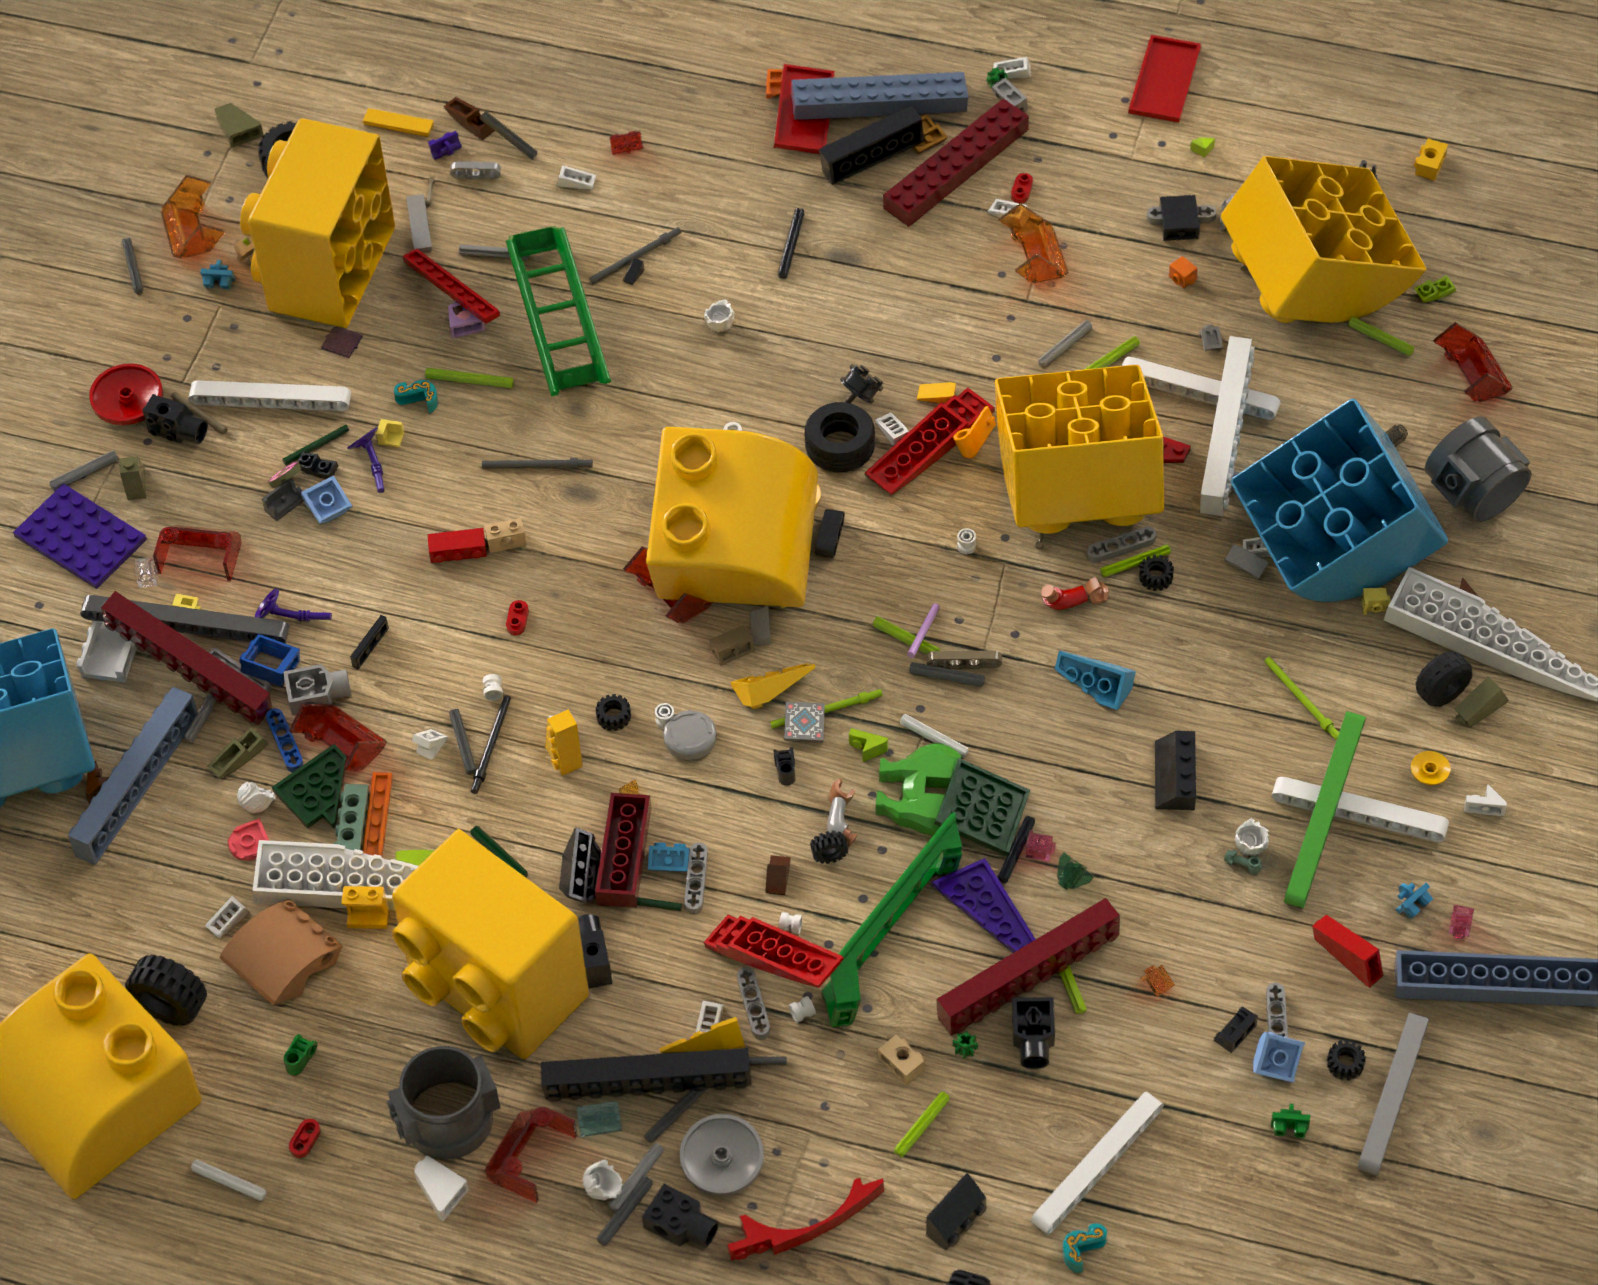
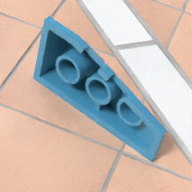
M1059 651L1055 665L1056 671L1070 682H1074L1082 688L1083 692L1095 698L1096 702L1116 710L1120 708L1131 692L1136 671L1064 651Z

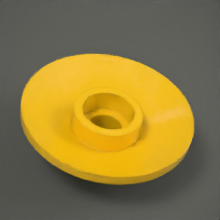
M1424 751L1412 759L1411 773L1417 781L1423 784L1438 785L1449 777L1450 764L1442 754L1435 751Z

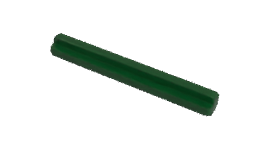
M477 825L471 829V835L482 846L524 877H528V871Z

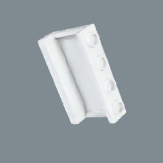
M93 621L92 626L87 631V641L82 645V656L77 660V669H79L81 677L125 683L137 647L133 642L125 641L115 630L112 632L107 629L104 622Z

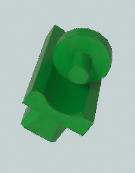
M1289 1103V1109L1272 1112L1271 1127H1273L1274 1135L1285 1136L1287 1128L1294 1129V1136L1296 1138H1305L1306 1132L1309 1130L1310 1115L1301 1114L1302 1110H1294V1104Z

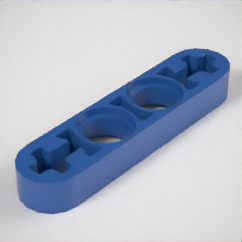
M277 708L271 709L266 714L268 726L288 771L294 772L304 765L302 756L283 712ZM274 716L278 718V724L275 723ZM279 730L287 731L283 736L276 734ZM290 744L293 746L289 751L283 750L285 745ZM294 756L295 762H297L295 765L291 762L290 757Z

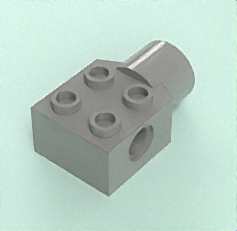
M322 664L283 672L292 716L328 709L331 707L334 699L352 696L346 669L329 672Z

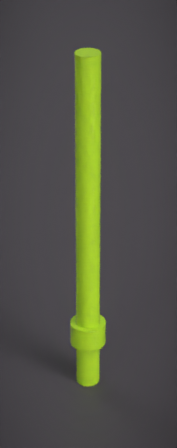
M1267 657L1264 662L1320 722L1321 728L1325 732H1329L1337 741L1339 732L1334 727V723L1316 708L1271 657Z
M878 689L868 693L861 692L858 693V696L827 704L824 707V713L858 703L861 705L868 703L869 700L882 697V691ZM785 717L770 721L771 728L784 726Z

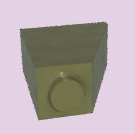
M232 103L214 108L217 121L231 148L264 136L261 123Z
M138 456L120 458V475L127 499L146 498L145 467Z
M1487 677L1454 708L1458 714L1456 718L1463 725L1467 723L1470 727H1473L1505 705L1509 700L1502 689L1492 679Z

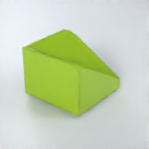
M1197 138L1191 142L1190 150L1206 157L1215 147V139Z

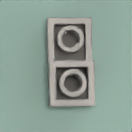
M1233 544L1224 561L1236 569H1242L1256 579H1259L1268 565V562L1235 544Z

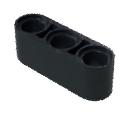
M825 509L816 542L815 555L835 557L844 523V511Z

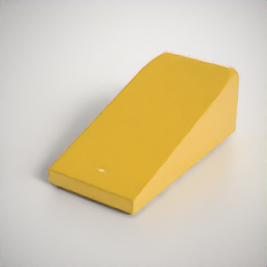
M956 383L920 384L917 400L934 403L942 402L945 404L955 395Z

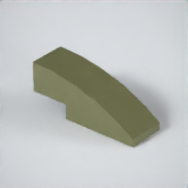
M250 727L238 740L234 738L207 767L218 778L222 779L250 761L269 743L254 728Z

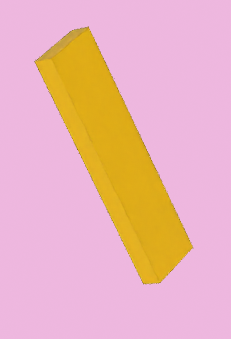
M368 108L363 118V124L429 137L434 126V120Z

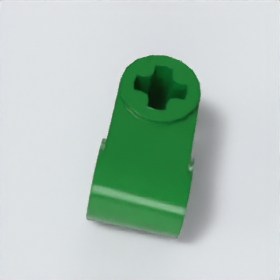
M300 1034L294 1037L290 1047L283 1056L288 1074L298 1075L303 1071L317 1050V1041L304 1039Z

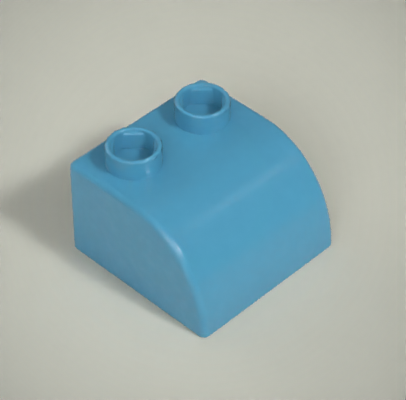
M1356 399L1348 400L1231 479V485L1286 585L1293 593L1308 600L1336 602L1362 596L1363 588H1380L1405 572L1409 567H1413L1445 546L1449 541L1389 436Z
M54 628L0 643L1 807L6 802L8 796L38 788L45 793H59L71 789L82 780L83 774L95 769V762L83 716L59 636Z

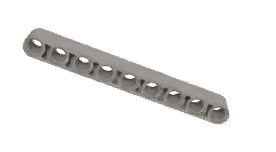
M1410 1012L1408 1014L1358 1163V1170L1376 1176L1379 1174L1429 1018Z

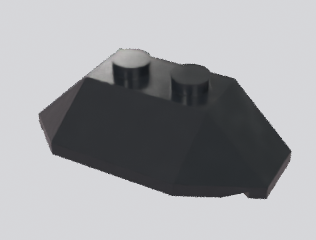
M576 827L562 856L559 889L567 898L585 904L596 898L595 890L601 850L595 841L596 838L593 833Z

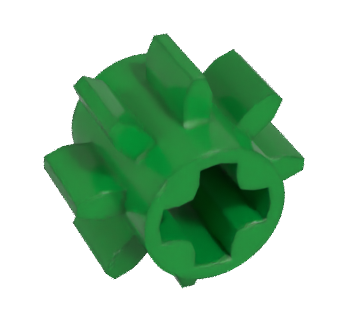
M996 67L992 68V71L987 72L986 81L990 88H992L993 85L1004 78L1007 79L1008 76L1004 69L999 70Z
M968 1031L961 1035L958 1033L957 1040H953V1047H956L955 1054H960L964 1059L970 1055L974 1056V1050L978 1049V1043L975 1042L976 1036H971L968 1034Z

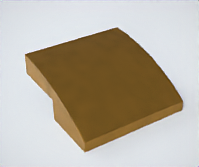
M928 114L921 117L924 142L912 147L918 154L947 139L938 124L935 125Z

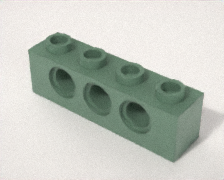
M345 784L344 792L340 794L342 808L338 809V820H340V823L336 825L335 834L337 842H334V844L343 845L346 849L353 851L354 849L362 851L370 797L369 785Z

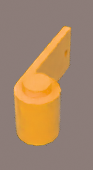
M988 406L984 407L970 429H963L953 437L964 458L970 459L975 457L996 426L995 416L992 415Z

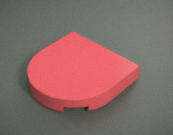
M260 818L242 824L233 830L228 839V846L235 858L243 861L254 860L257 858L259 840L269 841Z

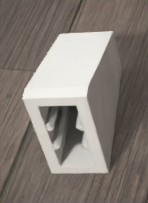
M428 1155L415 1166L414 1172L418 1184L440 1220L444 1221L468 1192L467 1180Z

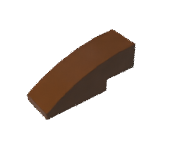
M458 97L453 98L444 105V109L461 126L479 139L484 140L495 131L481 120L478 108Z

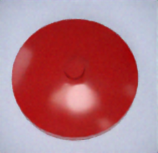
M120 364L105 370L94 380L90 388L89 400L94 413L103 421L114 425H131L145 420L143 408L152 394L163 397V387L158 375L150 368L140 364Z

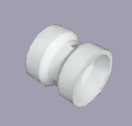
M969 528L960 530L957 535V548L959 552L966 555L973 553L976 549V533Z
M489 674L483 678L484 698L489 701L499 700L503 696L501 688L502 678L499 675Z
M662 703L655 708L656 725L658 728L664 730L665 724L674 716V708L668 703Z
M782 912L779 929L799 935L802 926V915L796 914L791 916L789 913Z
M808 996L802 998L798 1003L793 1002L789 1004L790 1013L796 1023L802 1021L806 1016L811 1017L816 1014L814 1005Z

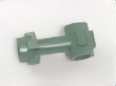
M1227 850L1224 861L1227 864L1237 863L1248 867V872L1251 875H1256L1261 871L1262 864L1258 857L1253 856L1247 859L1238 856V851Z

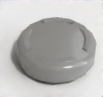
M688 710L675 714L665 724L663 738L665 747L670 754L679 759L694 760L709 754L715 746L717 733L715 724L709 716L699 711Z

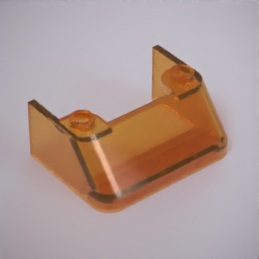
M186 175L162 207L161 216L173 257L182 259L210 252L225 233L223 229L201 224L198 214L204 209L205 202L202 195L211 185L210 181Z
M1021 203L998 219L999 222L1010 228L1012 239L1023 246L1027 261L1015 269L1016 273L1032 283L1060 279L1068 274L1055 230L1050 222Z

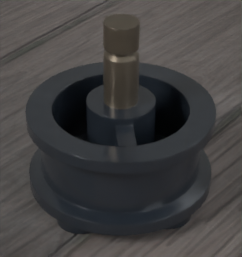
M851 364L848 374L840 378L842 384L851 391L844 402L852 403L856 397H859L865 402L872 404L876 393L883 390V381L876 376L870 375V371L865 366L860 365L859 367L856 364Z

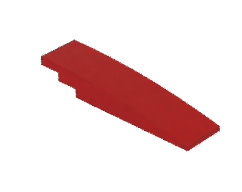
M967 387L960 395H954L945 404L941 402L873 464L865 472V475L890 495H893L957 445L953 438L954 435L963 429H970L985 406L989 407L991 413L995 411L994 406Z
M728 914L703 942L706 948L733 960L816 988H820L844 960L843 956L754 917L749 920L743 916L736 918Z

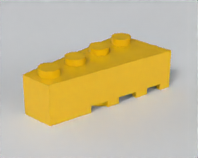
M569 709L547 718L545 748L552 758L553 768L559 770L562 776L583 767L578 727Z

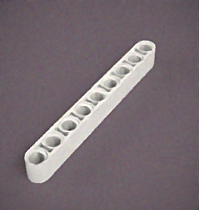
M1126 357L1122 366L1139 365L1147 387L1217 406L1221 381L1134 357ZM1249 389L1248 398L1245 402V414L1273 420L1281 402L1276 396Z
M194 381L191 384L188 400L195 405L346 411L349 409L351 390L340 386Z
M1278 777L1271 796L1276 802L1313 811L1321 786L1287 777ZM1343 791L1334 817L1434 842H1443L1445 840L1449 826L1448 819L1439 815Z
M1144 1092L1032 1216L1031 1223L1045 1234H1051L1158 1116L1164 1104L1150 1093Z

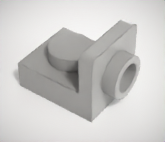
M1212 324L1203 326V329L1199 331V336L1202 337L1204 351L1222 349L1223 343L1219 326L1214 327Z

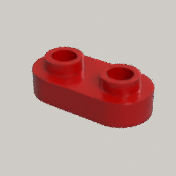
M1020 173L1016 176L1011 191L1013 202L1023 204L1028 201L1033 186V177L1030 174Z
M516 600L510 604L506 628L507 632L511 635H520L525 631L529 614L528 604L525 601Z
M306 1119L301 1122L289 1142V1150L292 1156L303 1158L309 1154L321 1133L320 1125L316 1120Z

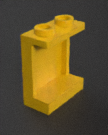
M343 886L342 905L346 906L348 913L347 928H388L389 908L384 887Z

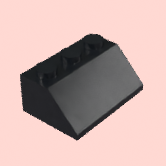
M968 1173L960 1179L926 1217V1236L945 1251L958 1242L961 1233L968 1231L973 1225V1220L977 1216H982L987 1208L986 1196Z

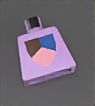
M453 300V304L448 306L452 339L485 331V324L455 300Z

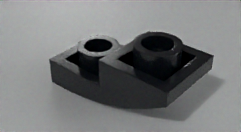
M302 452L298 459L302 466L300 471L323 479L333 476L339 467L336 461L320 459L318 454Z

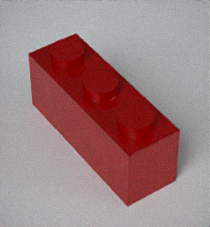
M484 528L427 534L431 563L487 557Z

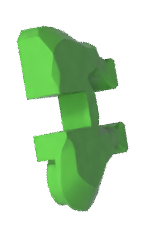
M935 743L920 747L905 759L890 763L885 758H881L879 782L901 781L903 798L901 801L892 800L882 791H877L876 815H885L902 827L911 828L920 833L933 836L940 828L934 822L945 794L925 793V787L947 788L958 758L961 759V755L949 746Z

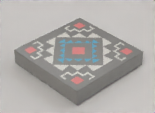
M786 702L784 741L823 742L825 703Z

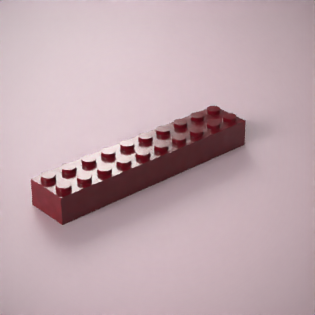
M1003 98L883 194V209L910 227L1029 130V115Z
M114 591L101 607L104 625L112 632L115 630L125 641H131L140 651L148 652L155 661H162L170 671H177L185 681H192L199 690L204 693L207 691L217 702H223L228 705L227 707L232 712H238L243 715L247 722L255 723L259 726L266 717L267 712L272 709L271 696L268 691L117 591Z
M1104 898L937 998L938 1020L950 1036L963 1032L972 1023L980 1022L987 1014L995 1013L1007 1002L1011 1003L1012 998H1017L1024 992H1030L1037 984L1048 981L1052 975L1057 972H1063L1072 963L1080 962L1087 954L1096 952L1102 945L1116 940L1120 932L1119 913L1107 898Z

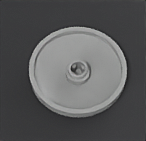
M728 1114L711 1115L696 1122L685 1134L680 1147L681 1168L687 1180L698 1190L714 1196L733 1195L748 1188L758 1177L764 1161L763 1144L754 1127L742 1118Z

